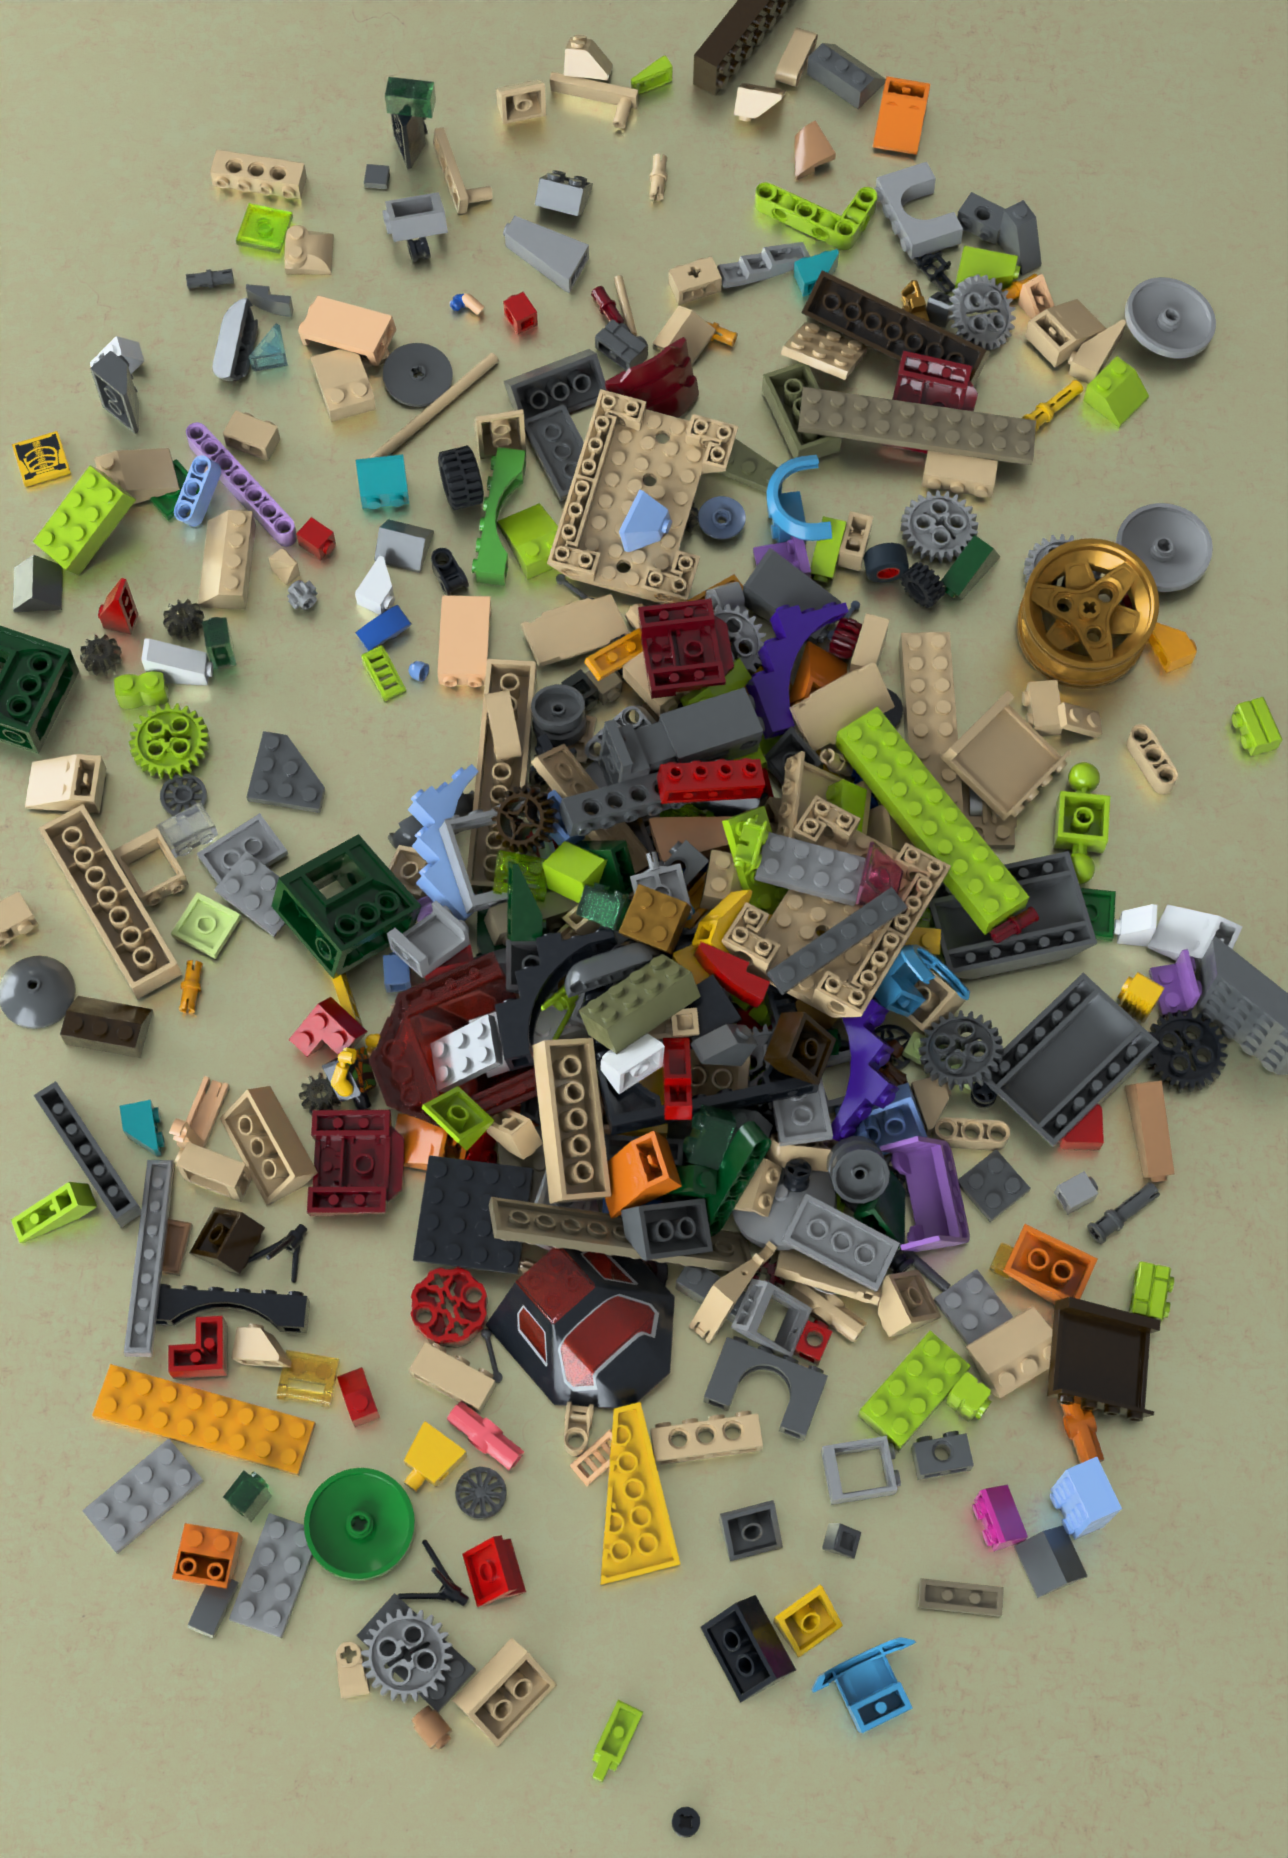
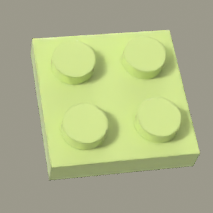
M197 892L171 932L173 938L216 959L242 917L241 914Z

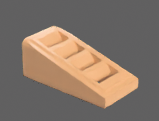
M609 1429L570 1464L571 1468L586 1486H589L609 1469L610 1459L606 1460L598 1449L602 1447L610 1456L611 1447L607 1444V1441L612 1439V1429ZM593 1454L602 1466L598 1468L589 1456ZM585 1461L594 1472L591 1476L581 1465L582 1462Z

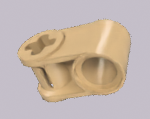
M567 1402L564 1423V1448L571 1456L579 1457L588 1448L594 1414L593 1404L587 1407L572 1405V1402ZM574 1436H578L584 1442L580 1447L575 1448L569 1445V1440Z
M353 1642L342 1643L336 1651L338 1682L342 1699L370 1694L369 1679L365 1676L367 1670L362 1666V1663H364V1657L361 1654L362 1649ZM348 1647L352 1651L357 1652V1656L352 1657L351 1663L342 1657V1654L347 1653Z

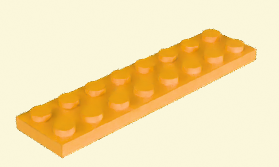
M112 1364L109 1366L92 1414L97 1419L297 1476L300 1474L316 1425L314 1421Z

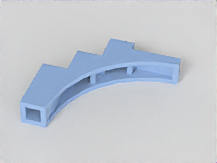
M472 764L465 770L462 767L457 770L451 777L453 781L449 784L444 782L436 790L431 786L425 792L420 789L411 798L413 803L408 809L424 826L415 835L417 840L412 847L428 863L419 872L421 877L416 884L433 902L436 900L442 906H447L456 919L463 921L474 912L466 914L439 828L445 819L453 817L462 792L479 772Z

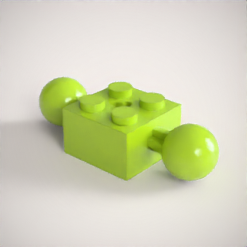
M1087 762L1078 763L1069 771L1068 782L1075 792L1060 791L1055 813L1053 848L1072 850L1070 856L1079 885L1090 881L1095 873V864L1087 855V852L1103 853L1108 843L1110 796L1091 794L1099 785L1100 774L1093 764Z

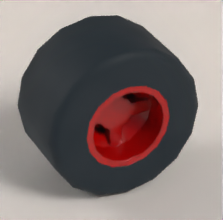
M899 543L875 545L869 548L863 557L866 575L873 582L883 583L898 580L909 569L906 549Z

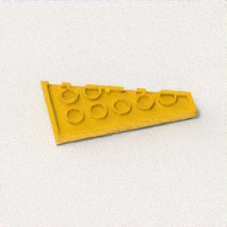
M641 1402L614 1408L600 1585L681 1565Z

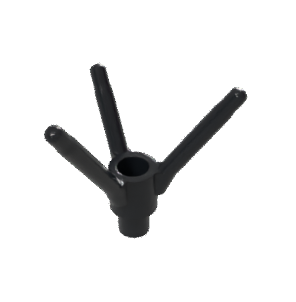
M299 1224L295 1230H291L280 1241L250 1256L248 1263L268 1254L266 1256L267 1260H270L286 1249L293 1253L291 1282L295 1283L297 1281L300 1244L304 1240L303 1235L307 1232V1228Z
M423 1540L422 1544L436 1566L431 1571L442 1583V1586L438 1593H399L397 1595L398 1599H438L444 1601L448 1599L452 1603L456 1601L461 1606H464L469 1597L461 1592L462 1588L457 1586L449 1577L428 1541Z

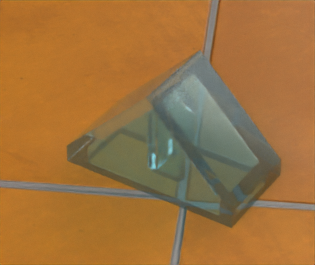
M277 323L250 354L249 359L252 370L261 371L288 366L280 325Z

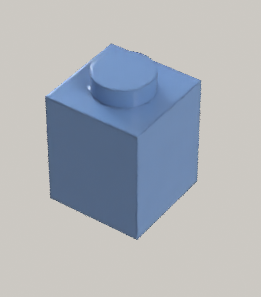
M394 952L389 953V955H383L386 993L405 992L412 989L411 967Z

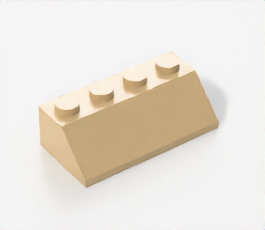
M227 510L208 521L198 607L246 609L256 529L252 511Z
M271 1086L248 1089L220 1117L266 1205L272 1204L302 1188L318 1173Z

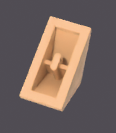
M1043 274L1022 285L1018 305L1031 319L1045 309L1055 306Z

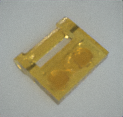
M286 1350V1354L292 1364L291 1367H282L277 1399L286 1400V1398L315 1402L322 1404V1407L330 1408L340 1360ZM289 1380L324 1385V1392L320 1393L288 1387Z

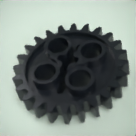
M1178 1010L1175 1017L1168 1012L1166 1020L1160 1016L1157 1024L1153 1023L1150 1027L1151 1032L1149 1033L1159 1041V1044L1146 1058L1151 1059L1146 1064V1067L1155 1068L1152 1077L1160 1074L1162 1076L1160 1079L1162 1083L1166 1080L1169 1081V1089L1174 1084H1177L1179 1092L1183 1090L1184 1086H1187L1188 1090L1192 1092L1195 1085L1202 1090L1205 1083L1208 1085L1213 1083V1077L1218 1079L1221 1074L1219 1070H1223L1226 1065L1222 1061L1226 1060L1228 1054L1222 1051L1227 1048V1044L1220 1043L1224 1038V1034L1216 1035L1219 1026L1211 1028L1209 1026L1210 1018L1204 1022L1201 1021V1013L1196 1018H1193L1191 1010L1188 1011L1186 1016H1183L1181 1010ZM1186 1032H1193L1197 1039H1190ZM1163 1040H1169L1174 1047H1166L1163 1044ZM1197 1054L1206 1056L1208 1062H1201L1197 1058ZM1173 1063L1182 1064L1184 1070H1177Z

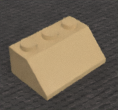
M1031 1306L965 1347L984 1384L991 1390L990 1393L1002 1398L1049 1369L1053 1330L1036 1308Z
M511 1638L452 1700L498 1747L557 1684L535 1659Z

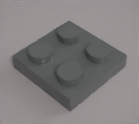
M997 1149L958 1179L961 1190L989 1222H992L1031 1189Z

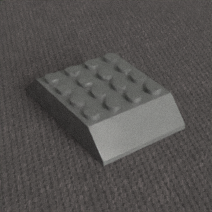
M1069 851L1004 864L1029 896L1026 908L1021 912L1031 906L1036 910L1039 920L1022 929L1020 934H1014L1000 943H995L992 940L990 932L986 935L983 934L943 882L929 903L935 929H941L940 947L945 964L958 978L971 980L1068 959L1097 944Z
M1215 937L1194 973L1196 980H1199L1202 986V995H1200L1196 1004L1197 1011L1202 1014L1204 1020L1210 1018V1023L1218 1025L1225 1037L1234 1039L1239 1043L1245 1053L1253 1055L1260 1060L1265 1069L1275 1072L1277 1075H1288V993L1218 937Z
M1082 973L1004 1048V1053L1000 1054L1003 1061L1002 1063H997L999 1071L994 1072L990 1070L992 1079L983 1077L982 1080L1054 1147L1098 1104L1101 1105L1143 1063L1159 1044V1041L1086 974Z

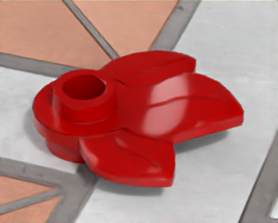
M485 1131L468 1149L469 1154L465 1160L496 1164L498 1156L496 1151L493 1150L496 1140Z

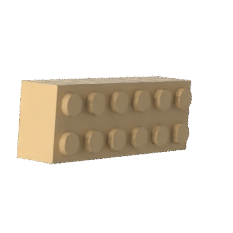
M593 1038L544 1040L532 1045L550 1204L599 1200L610 1197L611 1189Z

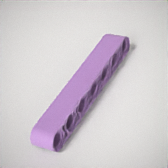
M199 422L190 424L186 429L190 449L197 457L201 455L206 456L220 465L221 475L219 480L248 511L253 512L254 518L278 544L284 547L293 545L297 540V535L292 518L205 425Z

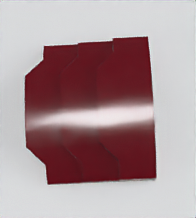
M684 337L665 347L662 352L653 358L631 367L627 371L624 370L605 381L606 391L646 401L647 410L676 418L682 416L699 396L697 378L693 375L692 362L688 354L687 341Z
M903 351L892 400L974 411L978 393L970 381L972 366ZM881 444L883 446L913 451L926 455L928 452V450Z
M711 598L638 607L640 635L651 699L676 696V692L701 690L702 687L726 685L725 676L734 669V662L727 624L714 615Z
M312 1110L311 1136L315 1140L314 1167L318 1173L313 1177V1187H308L307 1214L309 1216L386 1214L388 1202L403 1190L405 1139L392 1126L391 1110Z

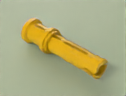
M1073 380L1049 401L1039 403L1032 413L1025 414L1022 419L1036 420V433L1042 424L1048 423L1053 419L1054 413L1078 394L1082 393V384L1077 380Z

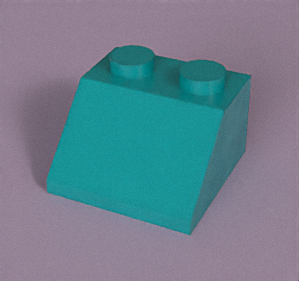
M403 454L356 459L362 509H377L384 506L399 507L403 504H409Z

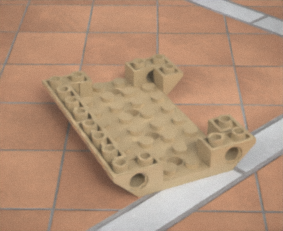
M600 389L547 564L570 579L661 604L688 601L700 556L679 551L701 475L726 471L739 426L692 414L690 421L647 410L646 401ZM659 434H665L669 437V440L666 443H659L656 437ZM653 477L656 480L655 485L646 486L643 483L644 478ZM639 490H642L668 509L670 519L672 520L671 528L667 534L664 533L660 541L632 552L624 551L619 530ZM620 563H627L630 566V570L626 573H621L617 570V566Z
M816 795L792 833L797 840L861 856L873 862L871 866L864 864L855 905L850 906L789 889L768 923V913L746 902L723 937L722 943L731 955L749 962L747 972L770 981L769 984L775 986L767 976L768 971L818 938L819 936L816 934V931H828L892 887L906 904V911L787 992L832 1018L861 1017L951 866L908 843H905L900 852L880 843L857 830L861 818Z

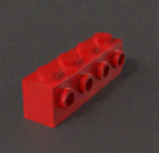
M742 758L729 761L719 759L710 762L696 760L690 763L668 762L660 764L657 774L661 804L761 798L765 787L760 759Z

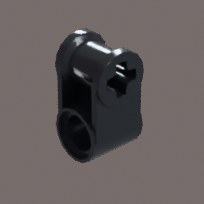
M446 548L434 550L431 556L432 570L444 594L450 596L451 592L461 587H469L467 577L461 567H459L451 551ZM439 561L448 562L444 565L438 564Z

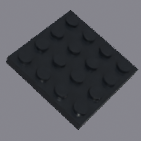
M429 1155L413 1261L519 1275L524 1242L503 1241L494 1238L489 1203L491 1197L530 1202L534 1169Z

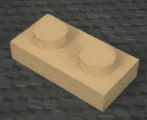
M1066 702L1057 706L1060 728L1094 738L1102 735L1099 712Z

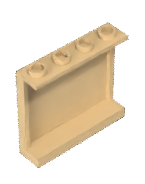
M1009 691L940 757L1003 821L1010 815L1015 818L1025 808L1022 803L1025 800L1027 802L1033 800L1039 793L1037 790L1039 785L1044 788L1054 778L1050 774L1053 771L1059 773L1067 765L1065 759L1071 754L1068 750L1061 756L1009 705L1015 698Z
M803 751L787 758L785 763L782 801L779 809V825L776 834L794 839L796 838L792 832L814 797L817 795L827 800L826 792L828 786L843 780L836 775L805 762V752ZM861 781L856 785L867 789L862 833L867 835L872 791L864 781Z

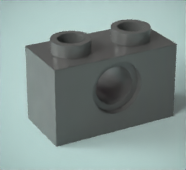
M971 192L959 209L957 218L964 231H969L979 236L982 240L996 245L1005 208Z
M959 1431L944 1433L943 1438L933 1439L932 1436L917 1438V1442L913 1443L911 1447L918 1480L970 1471L974 1466L967 1433L959 1434ZM935 1449H945L948 1453V1459H938L935 1456Z

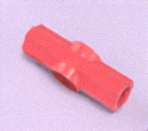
M462 1401L452 1409L447 1417V1421L466 1435L468 1441L484 1454L488 1453L509 1471L515 1467L524 1454L520 1447L503 1435V1431L487 1418L483 1419Z

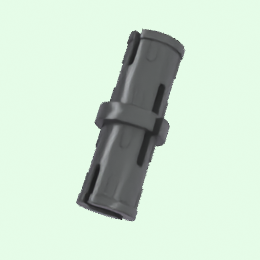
M232 268L220 271H211L209 269L206 272L186 274L188 289L197 287L214 288L216 285L234 284Z

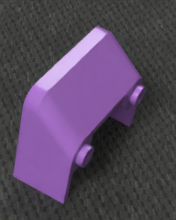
M916 1136L880 1146L881 1152L892 1153L891 1164L894 1170L906 1177L916 1224L910 1227L907 1233L908 1243L900 1245L901 1250L919 1252L968 1243L970 1233L953 1153L948 1142Z

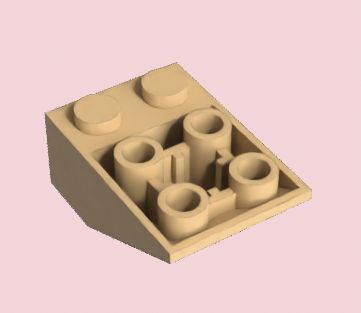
M1076 299L1047 308L1029 320L1025 337L1056 368L1069 359L1073 351L1077 352L1084 342L1107 328Z
M74 754L32 762L25 808L71 811L83 804L88 813H100L107 769L102 756Z

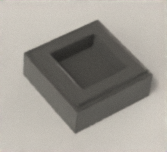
M367 164L364 187L387 189L390 172L389 166Z

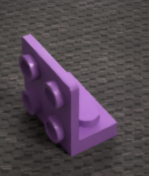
M791 536L787 542L753 548L756 567L768 549L771 548L808 577L811 576L804 540Z
M1188 949L1181 951L1175 964L1152 967L1149 970L1151 980L1165 987L1157 1001L1162 1018H1165L1168 1012L1176 1016L1178 1010H1181L1182 1014H1187L1189 1010H1193L1200 995H1202L1201 983L1199 980H1196L1194 974L1196 970L1195 960L1193 956L1189 955Z

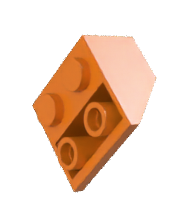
M185 1523L172 1579L227 1589L238 1563L243 1537L239 1532Z

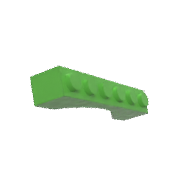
M498 447L496 456H492L491 470H493V476H488L487 490L490 492L489 497L484 498L483 511H486L485 517H481L479 527L482 537L477 538L476 552H479L478 559H473L472 573H476V583L505 586L508 571V553L498 537L497 520L506 499L516 488L523 484L527 463L526 450Z

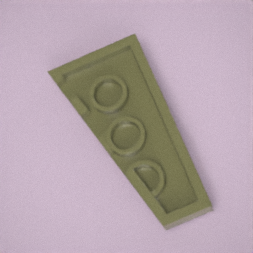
M735 438L726 471L716 473L767 492L770 478L778 467Z

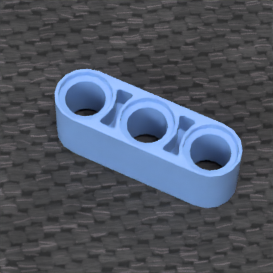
M202 455L193 460L174 508V515L181 522L195 527L203 521L221 475V467L218 463ZM209 465L208 470L204 473L205 468ZM200 487V491H199V493L196 495V491H197V489Z

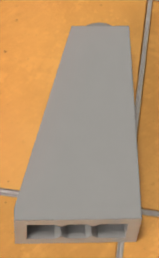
M514 216L511 223H507L504 228L503 236H505V244L508 249L564 291L570 293L589 259L588 244L517 216Z

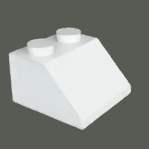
M647 1033L618 1054L611 1050L605 1053L601 1060V1071L617 1093L620 1094L663 1067L665 1046Z

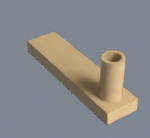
M551 72V91L617 105L613 125L617 128L626 127L630 108L637 109L639 102L637 89Z
M444 127L435 128L433 145L457 213H467L468 203L492 200L490 186L465 189Z

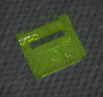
M499 850L496 859L493 894L501 895L502 893H507L508 883H504V879L508 880V861H513L519 865L526 882L537 885L536 888L529 887L535 901L544 903L547 890L542 863L546 859Z

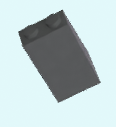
M771 548L768 549L743 586L745 607L769 622L776 609L783 605H789L790 607L799 605L802 612L809 608H815V610L822 609L824 605L831 602L841 604L840 600ZM830 624L813 633L804 643L806 644L807 641L815 645L818 642L823 643L829 634L827 629Z

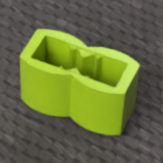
M150 671L139 676L125 674L114 679L115 696L120 708L136 709L144 704L147 706H160L169 702L168 686L161 672Z

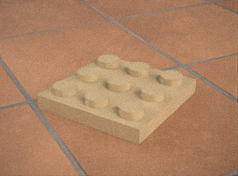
M804 323L784 344L781 355L846 380L866 356L868 347L863 346L857 340L845 339L837 332H828L820 329L814 323Z

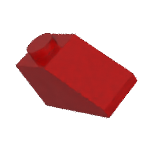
M361 1367L337 1376L354 1427L379 1419L380 1415L363 1368Z

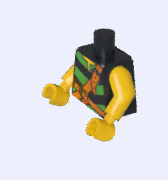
M381 1034L368 1035L365 1039L367 1048L365 1046L358 1049L346 1047L337 1058L322 1065L339 1101L344 1102L353 1099L357 1110H364L372 1106L367 1092L375 1088L377 1083L370 1060Z

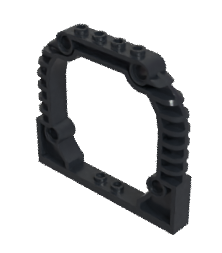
M683 928L674 952L692 944L697 928ZM627 939L623 943L615 945L612 950L637 941ZM660 951L662 954L672 959V955ZM624 979L585 992L583 1007L589 1001L596 999L608 991L610 987L617 985ZM769 984L764 1000L774 1033L781 1013L797 1012L793 996L788 993L782 995L775 986ZM773 1033L769 1036L767 1048L769 1046ZM593 1038L598 1084L611 1135L683 1121L665 1120L664 1105L661 1104L660 1096L651 1092L639 1082L618 1094L601 1071L602 1057L610 1049ZM770 1064L762 1075L761 1085L733 1091L732 1089H723L718 1091L717 1094L709 1096L706 1094L693 1096L692 1118L816 1093L819 1085H813L781 1073Z

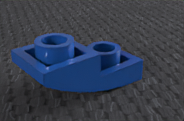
M395 605L355 633L367 650L370 651L381 646L390 638H396L411 626L412 623L399 605Z

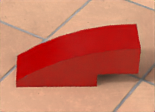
M700 942L693 955L702 968L710 976L713 974L720 986L741 1001L758 1008L765 997L770 981L746 972L749 964L748 961Z
M663 1038V1045L665 1046L663 1059L665 1120H692L690 1039Z

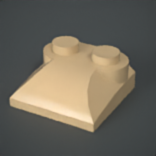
M301 225L290 227L286 232L284 258L286 274L331 275L334 234L308 231Z
M399 845L388 868L416 900L427 896L416 882L421 877L419 872L428 863L413 847Z

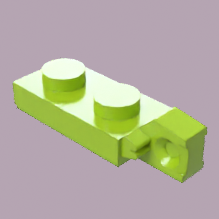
M620 1700L617 1701L594 1751L595 1755L592 1761L598 1763L592 1778L603 1783L609 1769L616 1771L640 1722L643 1711Z

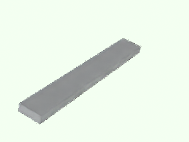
M147 1160L124 1346L125 1357H152L175 1167L174 1160Z

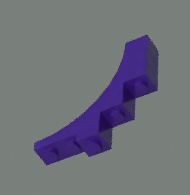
M831 602L824 605L822 609L815 610V608H809L802 612L799 605L793 607L783 605L778 607L770 618L776 637L766 640L758 651L764 671L753 674L750 681L746 684L748 694L752 695L755 702L754 710L757 717L760 716L764 722L765 731H763L765 740L784 735L791 726H795L789 709V683L797 653L813 633L826 625L839 621L849 612L846 602L841 604Z
M874 997L861 1017H842L849 1038L851 1064L846 1095L837 1116L831 1124L832 1139L838 1142L847 1137L854 1136L856 1128L862 1120L869 1117L873 1106L876 1105L884 1109L893 1102L899 1090L893 1082L879 1071V1068L889 1061L894 1049L873 1032L876 1027H879L884 1022L885 1016L889 1012Z

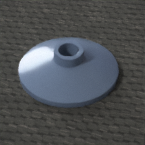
M718 496L711 498L701 506L698 513V522L703 532L716 539L732 538L740 533L745 525L746 515L743 507L739 502L730 497ZM724 520L725 523H719L718 521Z

